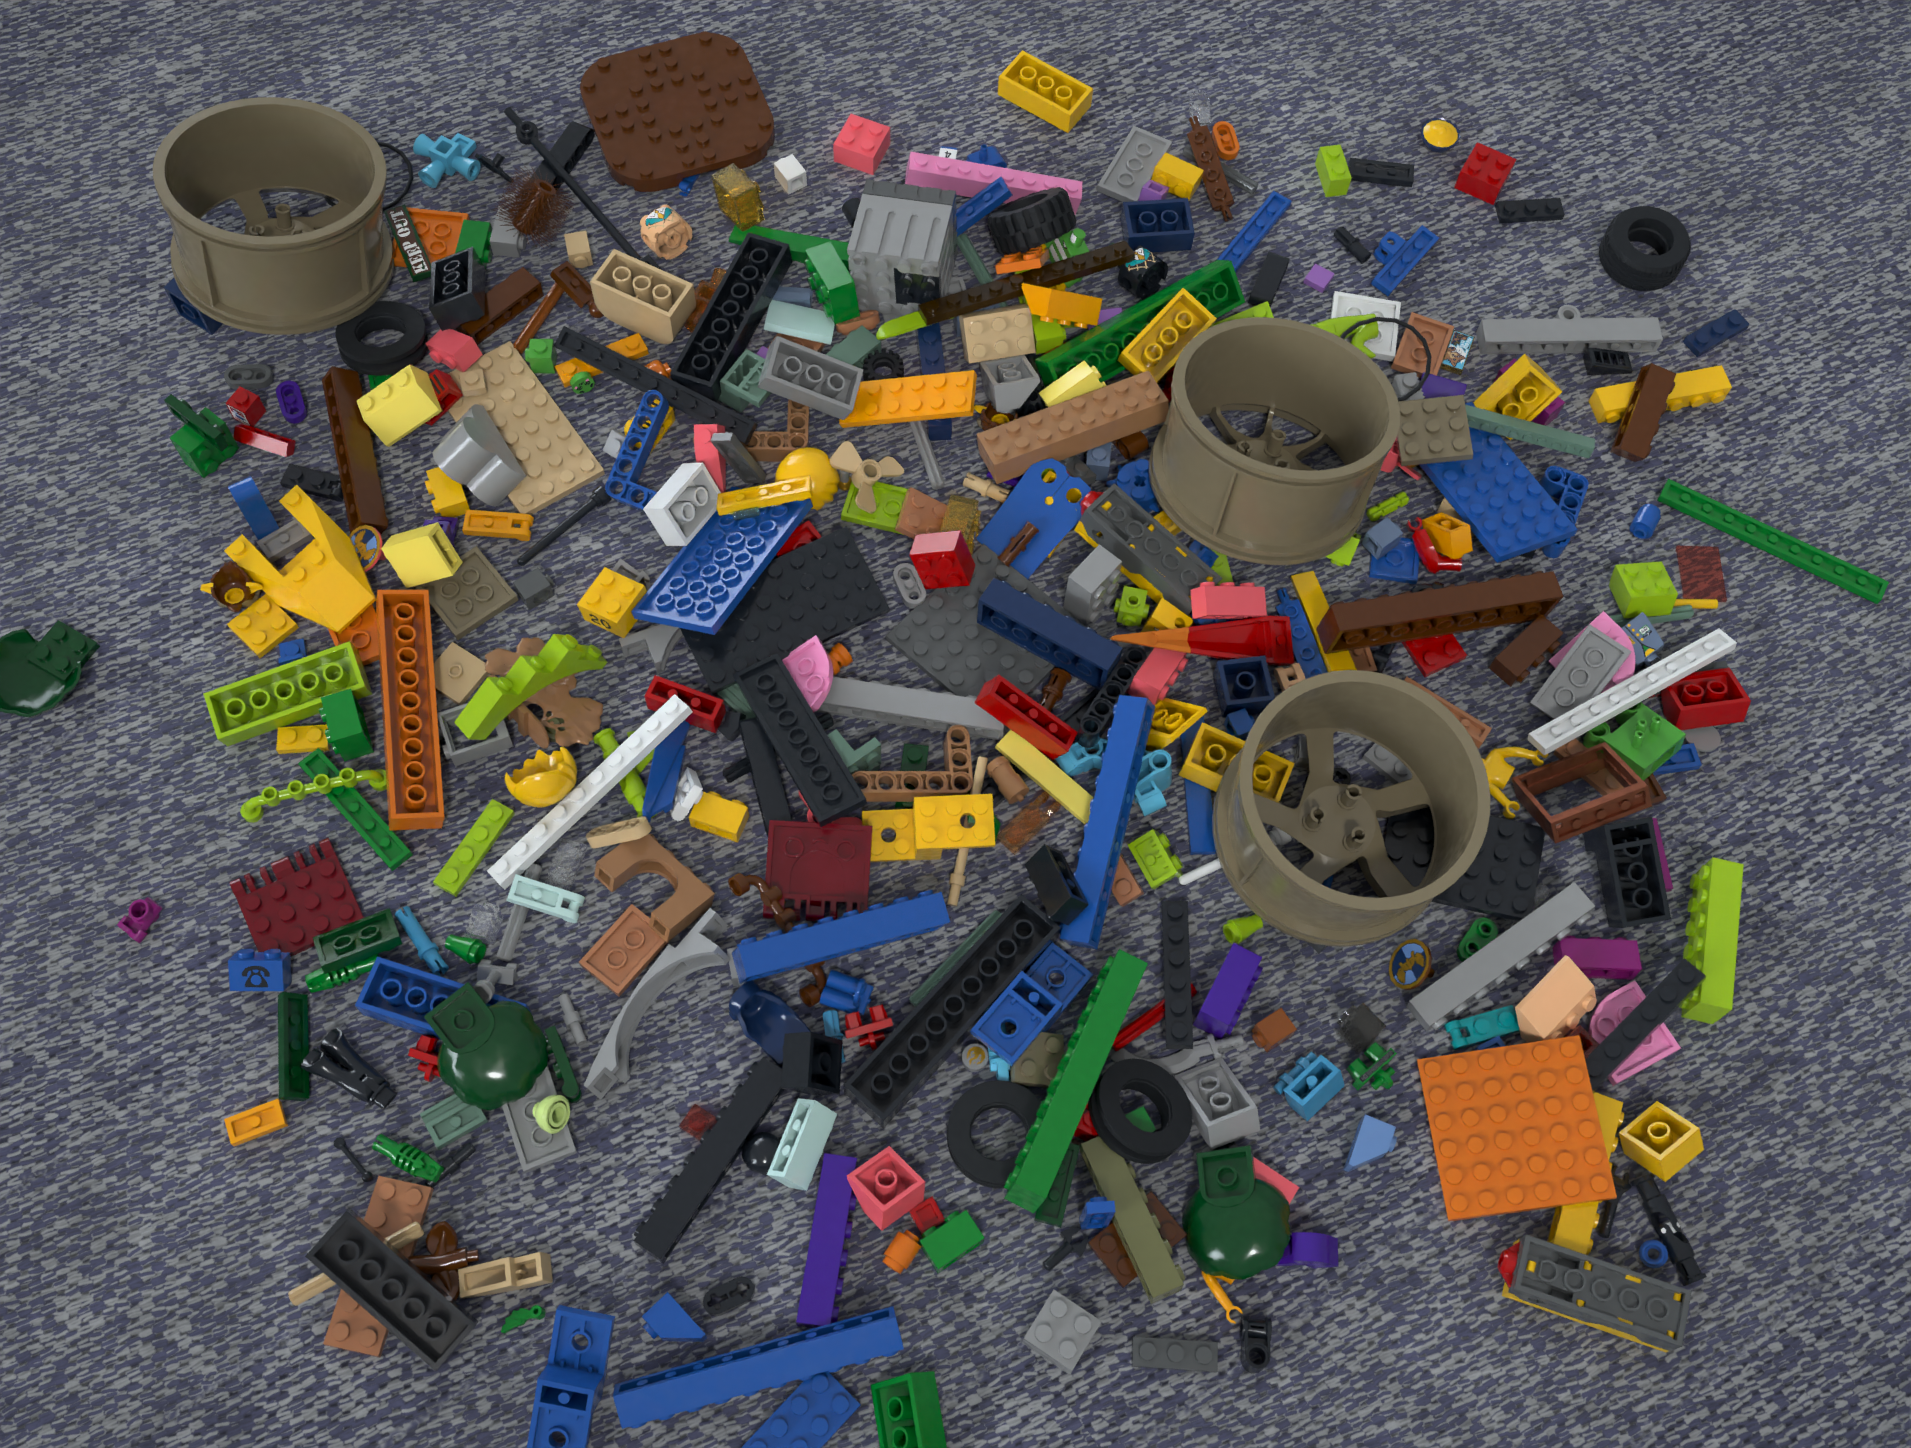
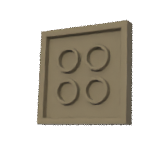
M1464 395L1399 401L1401 419L1397 443L1401 466L1473 459Z
M477 546L460 556L463 563L453 576L416 586L417 590L429 591L430 607L457 640L519 600L515 592Z

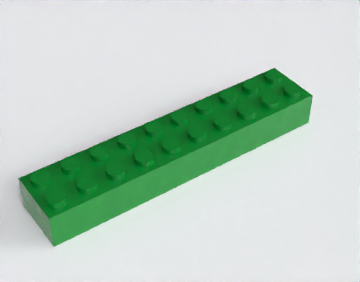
M1215 260L1035 359L1045 388L1083 361L1090 367L1093 365L1102 376L1099 378L1100 383L1125 370L1126 368L1118 361L1121 352L1182 288L1188 291L1216 318L1245 303L1232 261Z
M1119 949L1114 957L1109 955L1105 965L1102 966L1097 976L1098 981L1088 996V1004L1081 1012L1077 1021L1078 1026L1067 1043L1068 1049L1062 1055L1057 1066L1058 1071L1047 1088L1046 1092L1048 1094L1045 1100L1041 1102L1036 1113L1037 1118L1025 1137L1027 1141L1016 1157L1014 1163L1017 1165L1012 1173L1010 1172L1003 1188L1007 1189L1004 1199L1035 1213L1047 1198L1147 967V962Z

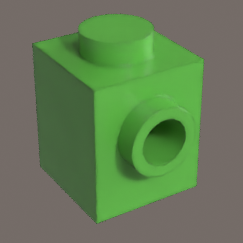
M530 339L529 348L525 349V360L530 363L533 373L555 374L557 353L553 339Z

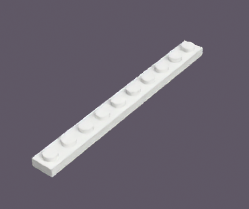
M1717 629L1528 734V741L1543 755H1546L1733 651L1737 642L1721 629Z
M674 694L491 866L487 872L505 890L513 882L515 874L521 875L677 728L693 712L689 706Z

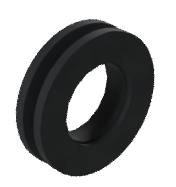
M375 302L363 313L336 327L335 336L342 360L351 369L367 375H391L398 373L409 364L414 366L423 358L428 348L425 344L428 342V337L422 316L414 308L399 302ZM381 329H394L404 334L399 341L383 347H370L360 342L369 333Z
M1132 1058L1114 1063L1097 1080L1089 1098L1090 1118L1096 1132L1112 1151L1129 1161L1141 1164H1153L1163 1161L1174 1153L1190 1134L1192 1110L1185 1091L1169 1072L1150 1061ZM1121 1090H1135L1149 1097L1156 1105L1161 1116L1162 1127L1159 1132L1143 1131L1126 1118L1120 1106L1119 1094Z
M1002 1080L984 1082L966 1091L954 1105L947 1127V1145L951 1158L957 1168L967 1178L977 1184L991 1188H1003L1010 1172L1012 1173L1017 1165L1014 1163L1017 1155L1004 1161L991 1160L984 1157L973 1144L971 1127L974 1120L982 1112L992 1108H1004L1015 1113L1022 1120L1027 1135L1031 1125L1034 1124L1037 1118L1036 1113L1041 1104L1040 1100L1025 1087Z

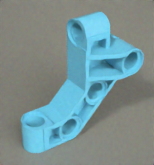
M1100 738L1098 743L1091 748L1082 747L1078 742L1072 744L1069 751L1056 758V761L1061 770L1069 777L1087 772L1093 768L1101 770V757L1103 751L1106 750L1108 740ZM1091 749L1098 750L1096 754L1087 753ZM1145 750L1142 757V765L1133 800L1138 804L1144 816H1148L1167 806L1161 791L1166 790L1172 783V760L1170 754L1165 750H1155L1153 752Z

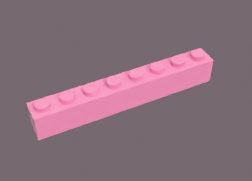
M910 152L906 168L905 184L947 191L953 190L959 196L972 198L999 177H1002L1013 196L1003 202L1006 204L1041 190L1061 187L1067 191L1076 215L1082 200V181Z

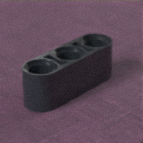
M1268 252L1251 291L1248 304L1257 306L1268 301L1271 307L1287 270L1289 258Z

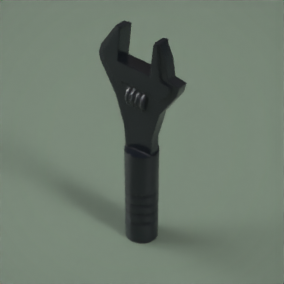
M1616 1165L1612 1167L1611 1173L1617 1198L1607 1200L1598 1235L1602 1238H1609L1618 1201L1623 1193L1632 1187L1629 1184L1628 1172L1625 1173L1623 1180L1614 1175L1617 1169Z

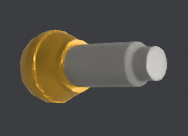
M839 470L840 482L838 488L842 491H848L852 479L849 476V472Z

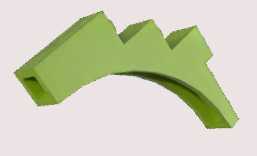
M553 634L537 656L521 655L505 677H487L454 723L468 739L485 740L511 711L544 687L574 673L603 669L607 661L601 655V650L596 646L580 645L569 634Z

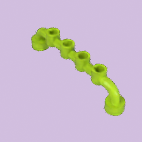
M344 768L337 777L328 778L325 774H319L312 783L304 785L301 781L294 780L284 790L277 791L274 787L269 786L263 789L261 795L245 802L240 809V813L247 822L254 823L263 817L264 810L261 805L267 804L274 807L282 800L290 798L302 800L307 794L318 791L321 794H327L332 788L343 785L352 788L359 781L368 780L374 790L384 791L387 789L386 771L377 769L354 772L352 768Z

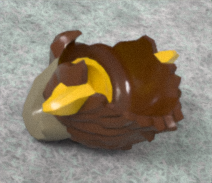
M990 402L985 407L981 405L974 406V409L980 413L977 424L983 431L1019 418L1017 413L1014 417L1010 413L997 412L993 409Z
M232 561L225 562L212 575L211 583L202 584L200 587L201 591L211 594L216 599L219 607L228 608L232 612H239L242 608L250 607L260 598V590L263 589L261 584L253 583L249 575L236 562L233 563Z

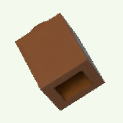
M1280 1008L1255 1024L1252 1029V1037L1259 1048H1264L1268 1053L1291 1038L1297 1029L1283 1009Z

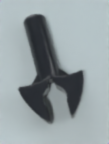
M1080 1227L1069 1228L1060 1233L1064 1238L1063 1245L1043 1262L1046 1270L1051 1271L1070 1253H1077L1079 1257L1083 1255L1088 1243V1236L1079 1244H1070L1072 1236L1081 1230Z

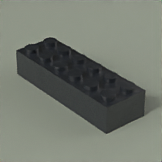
M352 1209L347 1210L305 1256L434 1371H437L478 1323L477 1319Z

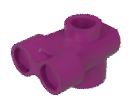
M147 897L145 900H136L129 907V915H124L117 926L125 931L133 940L141 943L148 935L147 930L151 924L159 918V913L163 908L150 897Z

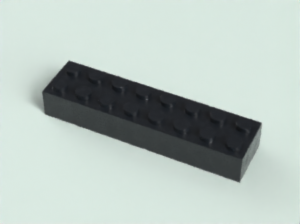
M747 233L672 368L670 375L673 381L717 403L721 395L720 380L745 351L793 262L789 244Z

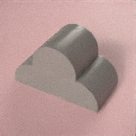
M474 404L442 437V442L433 451V458L436 464L448 477L460 484L467 485L469 490L478 499L490 506H498L526 477L482 405Z

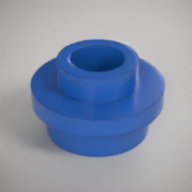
M1648 1240L1640 1246L1639 1257L1647 1267L1660 1268L1667 1262L1668 1251L1661 1242ZM1651 1249H1656L1659 1252V1257L1655 1260L1648 1257V1252Z

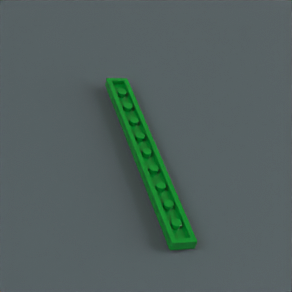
M1671 479L1666 481L1657 501L1875 604L1882 600L1889 584L1888 581Z

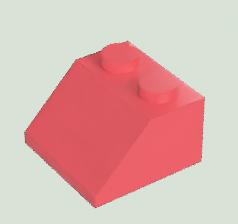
M890 1146L847 1175V1180L863 1212L881 1231L924 1201L925 1181Z

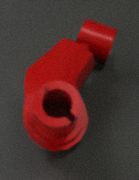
M1419 517L1415 518L1418 523L1416 528L1411 526L1409 520L1407 521L1406 528L1408 531L1414 532L1412 538L1415 548L1428 572L1436 574L1439 570L1461 571L1462 557L1451 559L1448 556H1440L1426 529L1420 528L1422 520Z

